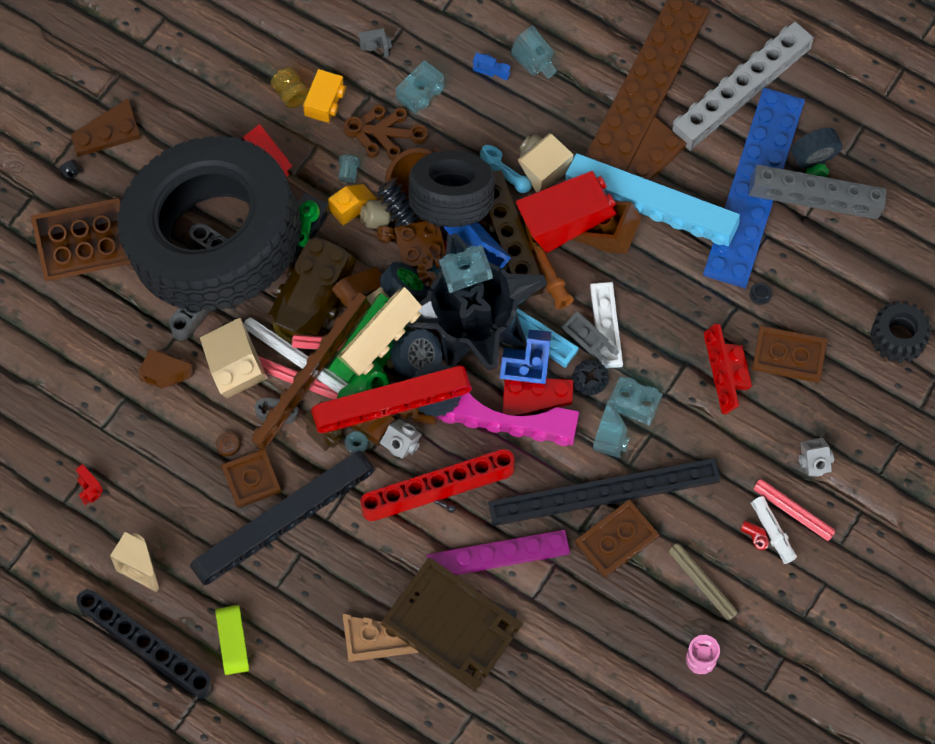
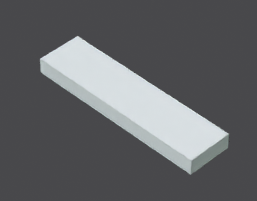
M613 282L590 284L595 328L619 351L615 356L604 345L598 352L604 355L610 362L605 366L606 368L622 367L623 361Z

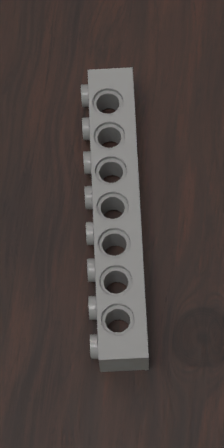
M796 22L789 27L785 26L775 39L771 38L766 42L762 50L755 51L750 56L749 61L738 65L730 77H724L718 87L714 90L710 89L699 103H693L686 114L679 115L673 122L672 131L687 143L686 148L691 151L762 91L763 87L768 86L811 49L814 37Z

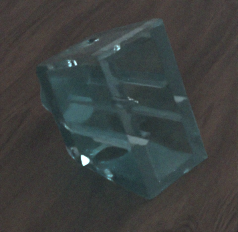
M533 25L516 37L511 55L531 75L535 76L542 72L549 79L557 72V69L551 63L554 55L553 50Z

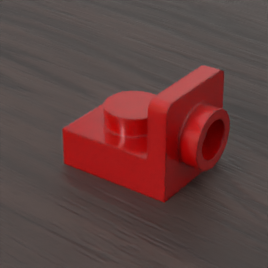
M82 464L75 470L78 474L76 480L84 489L79 494L82 503L86 505L89 502H95L103 490L100 483Z

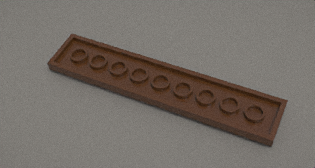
M687 0L666 1L585 157L627 172L654 116L656 117L709 14V9Z

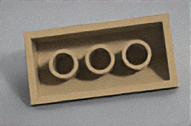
M405 287L398 289L337 357L356 375L360 376L362 373L366 375L374 367L372 361L377 356L382 358L390 349L387 345L393 338L397 341L405 333L403 327L408 322L414 323L421 315L419 310L422 306Z

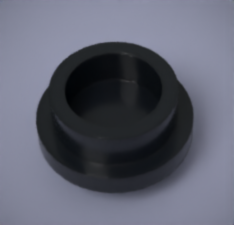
M757 283L750 289V299L758 305L767 304L772 298V290L765 283Z

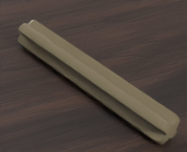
M679 543L672 546L669 550L670 555L727 620L734 618L737 615V610Z

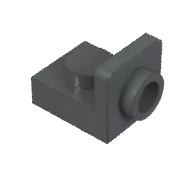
M384 28L358 33L361 51H373L382 47L384 57H389L388 49H391L392 45L390 36L385 35Z

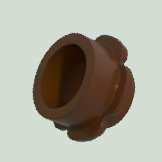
M380 226L377 228V233L374 234L378 237V241L383 243H391L392 239H396L395 230L391 227Z

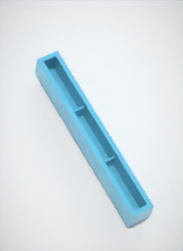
M577 153L565 174L567 181L593 171L597 177L602 176L607 185L604 190L606 194L610 193L614 201L632 202L639 214L649 216L657 222L662 221L670 224L675 229L689 231L696 237L710 239L717 245L729 247L739 226L740 214Z

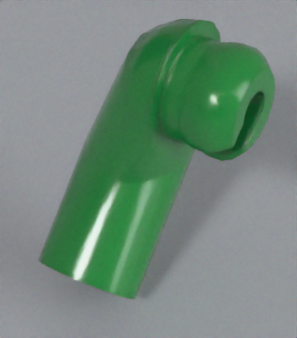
M818 163L807 168L805 174L827 177L829 168L823 163Z

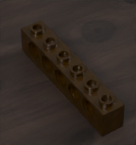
M501 170L494 171V196L498 198L494 199L493 206L485 217H487L489 222L487 223L489 235L494 236L495 241L511 257L503 269L508 274H517V272L523 271L526 275H540ZM501 214L505 217L497 218L496 215ZM509 233L512 236L504 237L503 234ZM511 252H516V253H518L519 255H518V256H511L510 253H511ZM543 287L531 296L543 293Z

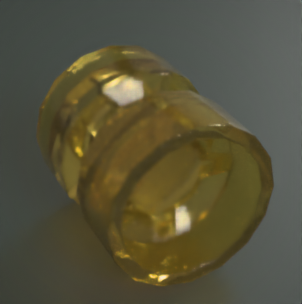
M287 67L277 72L270 82L276 93L280 95L285 106L289 109L302 105L309 93V89L303 81H299L300 77L292 67Z

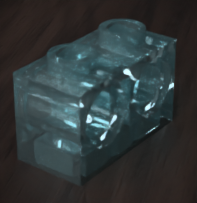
M620 376L609 399L608 408L651 425L661 403L662 393H659L654 387L640 385L632 378ZM628 392L631 396L623 397L620 393ZM649 401L652 405L644 406L641 402Z

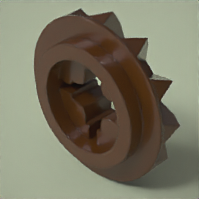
M430 253L428 256L423 257L418 264V277L428 287H431L437 277L435 272L429 271L432 269L433 263L436 265V268H441L442 270L445 268V258L441 254L433 255Z

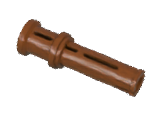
M540 245L534 247L535 252L533 249L531 251L540 273L545 277L547 293L552 295L556 309L566 308L574 301L573 296L568 294L564 280L558 278L543 248Z

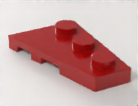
M505 379L503 414L528 416L534 412L548 411L556 407L572 405L573 380L546 379V383L541 384Z

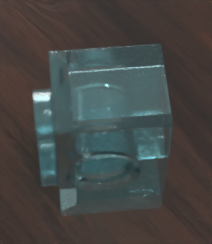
M424 60L396 88V100L416 114L420 109L423 110L428 106L430 99L434 95H439L444 89V75Z
M482 245L468 247L463 252L448 254L439 260L449 293L493 278ZM463 265H470L468 269H460Z

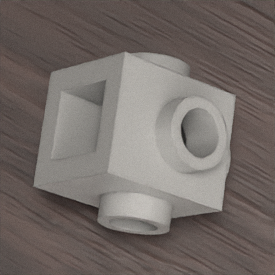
M398 419L389 425L380 444L389 449L394 456L403 459L417 451L420 445L418 440L422 434L416 431L413 425Z
M823 438L800 442L802 455H799L798 459L801 469L804 468L809 476L815 477L832 472L833 452Z

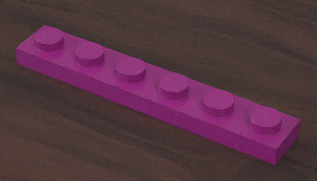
M565 530L427 554V559L430 557L454 575L565 556L569 555L570 551Z

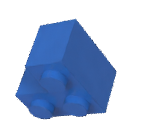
M529 329L526 350L504 348L500 379L545 384L552 332Z

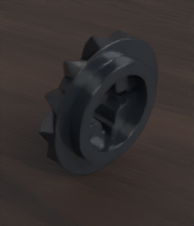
M590 359L581 361L575 367L572 380L575 388L580 393L596 395L606 388L609 375L607 368L601 362ZM595 370L594 377L597 381L590 380L585 385L587 378L583 372L590 374Z

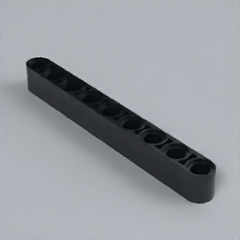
M361 450L354 452L191 562L190 568L203 585L212 583L370 477L374 473L375 468Z

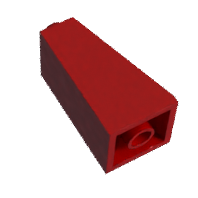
M593 171L516 201L532 237L546 253L616 215L613 208L616 203L610 193L606 194L604 189L607 185L601 175L597 177Z

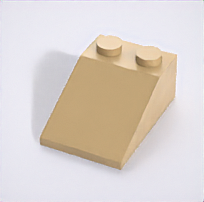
M241 318L200 337L213 379L220 394L227 399L268 379Z

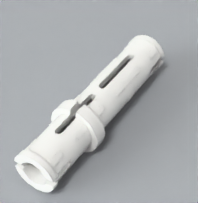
M764 496L756 498L751 502V505L767 531L772 547L776 548L784 564L792 562L797 558V555L789 544L788 535L780 528Z

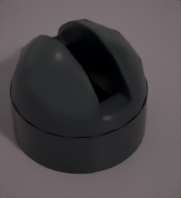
M75 160L67 161L60 166V170L66 178L73 179L75 175L79 174V166Z

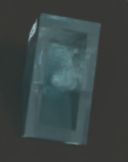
M607 401L594 440L593 450L619 458L621 451L626 452L630 438L626 437L627 427L612 402Z

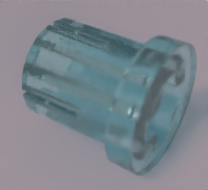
M342 155L338 158V163L340 164L338 180L345 182L346 178V183H354L357 167L360 166V159L355 156Z

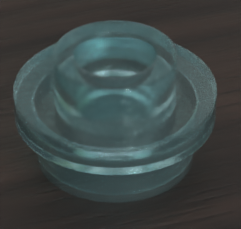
M352 432L347 435L345 447L348 452L353 454L356 451L361 450L364 452L367 449L368 440L363 433ZM355 441H359L361 443L357 447L352 445V443Z

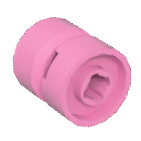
M708 635L695 637L690 642L686 655V664L689 669L697 674L711 672L720 654L718 642Z

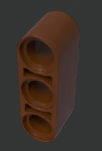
M374 267L340 280L333 287L332 291L347 308L350 299L356 297L359 292L367 297L380 288L381 282L379 279L383 273L378 267Z

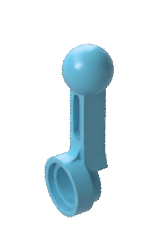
M484 145L480 151V158L490 165L492 171L501 170L504 179L513 184L518 192H528L532 187L528 177L521 176L502 163L501 158L503 154L498 148Z

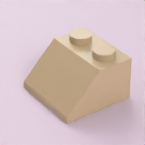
M125 532L110 555L116 571L157 592L159 586L145 539L136 533L130 535Z

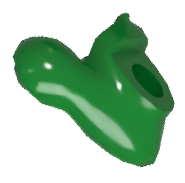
M373 360L374 367L366 375L363 373L360 376L355 375L352 381L339 391L337 399L390 385V381L382 366Z

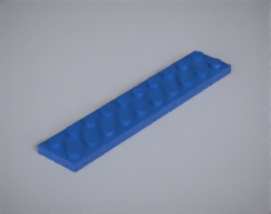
M763 87L724 208L740 214L739 226L729 247L713 243L703 276L746 289L774 201L748 196L750 176L756 165L784 169L805 99Z

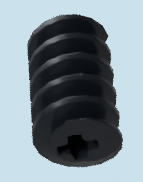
M397 177L383 183L375 195L376 197H384L380 202L381 205L389 204L385 209L386 212H394L389 218L391 220L398 218L395 227L408 225L419 218L410 206L409 198H406L407 192L401 191L403 187L401 183L395 184L398 180Z

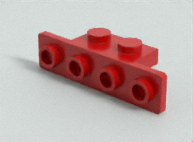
M714 324L704 332V340L721 413L728 414L739 406L736 389L748 390L752 387L743 345L725 344L721 325Z

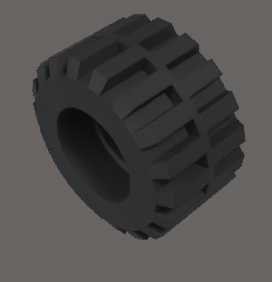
M894 301L893 305L890 303L886 304L884 309L881 308L876 315L870 335H872L870 339L871 344H875L874 350L876 352L880 351V356L882 358L888 357L890 362L897 360V363H903L906 360L908 363L913 360V357L915 359L918 358L921 352L924 351L930 338V331L932 329L931 324H928L930 319L928 316L924 317L925 311L923 309L918 310V305L914 303L911 306L908 305V301H903V304H900L899 301ZM894 325L903 326L910 331L912 337L908 339L898 338L891 333L889 327Z

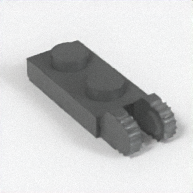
M578 311L561 327L605 366L610 362L604 355L598 352L604 345L615 356L619 353L608 342L609 340Z

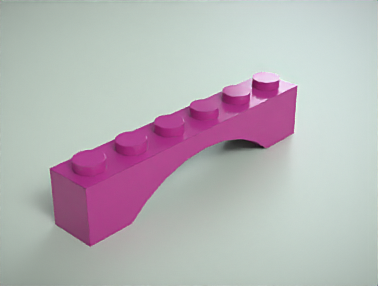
M470 393L461 396L459 405L454 408V411L447 413L445 416L440 415L438 419L449 424L457 422L469 428L482 427L494 433L502 431L515 437L528 436L536 441L543 442L548 440L560 446H567L574 443L579 412L556 407L548 412L533 416L506 415L482 405Z

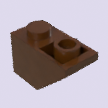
M149 349L138 372L142 382L160 389L192 378L194 374L192 364L184 358L176 359L170 357L165 351H154L152 349Z

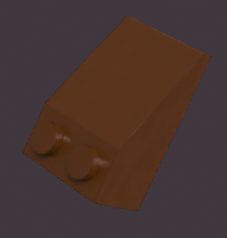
M615 201L616 205L613 208L616 215L572 240L606 252L627 254L642 217L632 202Z

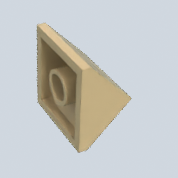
M549 133L520 157L518 162L537 193L549 188L566 174L573 161V154L556 137Z

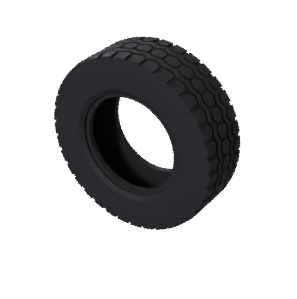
M207 136L203 137V139L195 138L188 140L186 143L182 142L174 145V148H168L161 152L160 156L157 155L151 159L148 165L145 164L138 171L139 174L135 175L131 180L130 187L128 186L123 194L124 199L121 200L119 206L120 211H118L117 225L119 239L128 260L140 281L154 296L167 304L176 305L181 309L214 311L217 308H229L234 304L236 306L246 302L245 300L248 298L249 300L259 295L260 291L263 292L270 287L271 283L275 282L282 275L281 272L286 270L290 264V259L292 260L295 255L296 247H298L300 240V212L284 171L268 152L258 145L255 146L254 143L246 140L243 142L240 138L231 137L230 139L228 136H217V138ZM214 197H233L243 200L250 205L247 218L242 227L231 238L217 246L201 250H189L170 243L173 228L179 218L189 208L201 201Z

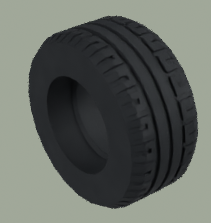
M455 150L428 154L419 159L410 171L409 204L421 219L431 224L444 227L471 225L483 219L493 206L494 173L483 159L474 154Z

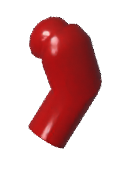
M744 521L740 531L751 535L755 548L765 550L769 545L765 529Z

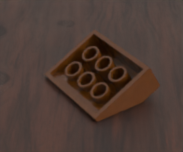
M120 198L30 216L45 282L131 264L122 248L118 234L117 219L118 211H120Z

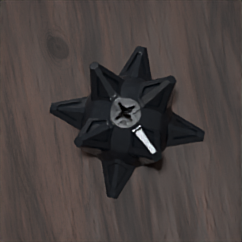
M457 233L448 235L445 268L438 273L428 290L427 297L419 302L422 306L419 310L421 315L414 323L408 322L404 327L436 329L441 334L446 365L454 367L472 350L487 370H493L497 368L499 342L517 347L525 345L526 339L517 315V307L547 283L544 275L508 274L503 268L486 260L477 259Z

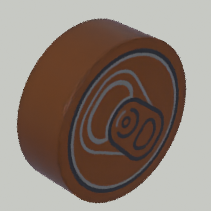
M223 433L216 440L217 451L222 456H233L240 448L238 437L233 433Z

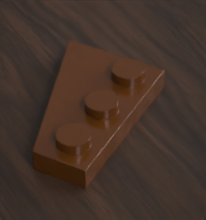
M128 98L71 134L77 157L141 139Z
M654 116L627 172L651 181L686 148L687 143Z

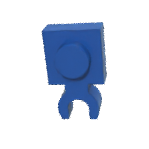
M476 52L473 59V71L491 77L497 75L503 80L508 79L511 66L505 63H496L497 59L488 54Z

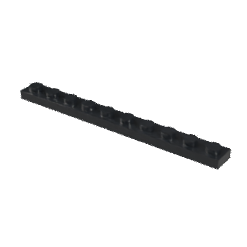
M715 458L488 501V508L492 526L720 483V476Z

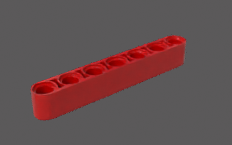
M457 366L323 402L313 406L311 413L317 431L319 433H326L459 397L469 393L472 387L465 367Z
M498 450L368 492L360 500L362 515L368 521H376L432 503L436 500L509 478L514 473V455L509 450ZM502 462L508 463V465L502 466L499 464ZM480 469L486 470V472L479 473L477 471ZM459 476L464 477V479L457 480L455 478ZM437 483L442 484L441 487H434L433 485ZM416 490H417V491H420L419 494H412V493H411L412 491H416ZM391 498H398L397 501H389ZM369 505H376L373 509L367 508Z

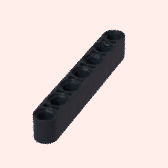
M86 589L78 594L77 605L84 616L193 696L204 699L211 694L213 686L206 672L93 590ZM89 599L94 600V603H93L92 606H90V607H85V606H83V604H84V602H85L86 600H89ZM106 613L113 614L112 618L107 621L102 620V616ZM125 626L132 628L127 634L120 633L121 629ZM149 640L150 644L147 647H139L141 641ZM166 653L169 655L166 661L161 662L157 660L160 654ZM181 667H186V668H188V671H187L186 674H184V675H177V674H176V671H177L179 668H181ZM199 681L207 682L206 687L203 689H196L195 684Z

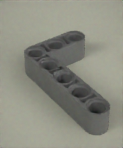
M203 223L195 224L190 229L192 246L196 250L211 248L228 240ZM200 235H204V236H205V237L202 238V239H197V238H196V237H198V236H200ZM178 308L169 322L173 337L179 341L188 339L211 311L202 309V311L190 312L189 308L188 310ZM181 324L186 325L183 329L176 328L178 325Z

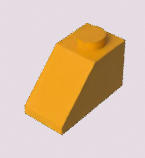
M364 184L345 186L328 198L329 211L344 226L360 214L362 205H365L368 200L378 199Z

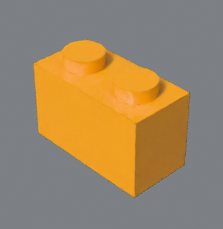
M318 69L303 105L304 116L327 123L330 122L331 117L335 116L338 111L337 102L339 98H343L346 86L343 85V76Z

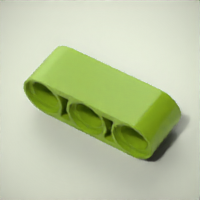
M239 605L215 609L225 675L248 672L249 665Z

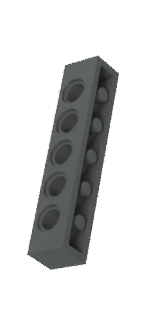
M756 165L750 176L748 196L878 219L885 209L886 189Z

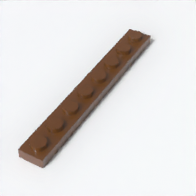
M359 292L356 297L350 299L346 311L335 320L333 329L329 334L323 336L319 348L308 357L306 366L302 371L300 370L296 373L292 385L289 389L283 391L276 407L269 410L262 426L256 428L251 441L260 450L267 448L369 308L370 303L366 296Z

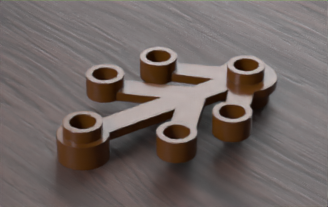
M376 105L372 111L363 117H350L343 124L344 133L350 138H357L366 148V155L370 158L378 156L379 147L376 143H372L366 134H372L387 150L390 160H393L401 151L388 137L411 139L416 144H422L427 140V129L423 125H414L410 130L390 127L396 122L402 123L407 119V112L404 108L395 109L393 114L382 120L385 117V108L382 105ZM382 111L381 114H376L375 112ZM402 113L404 116L398 117L397 114ZM374 119L382 120L376 125H367ZM352 127L358 128L356 130H351ZM416 135H421L422 137H421V138H416L415 136H416ZM374 148L376 151L370 152L369 149ZM392 151L398 152L396 155L390 154Z

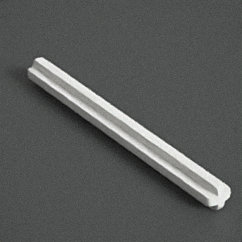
M253 318L245 320L244 326L249 333L303 369L306 366L307 355L292 347L291 344ZM326 368L323 369L317 378L337 393L348 385V383Z

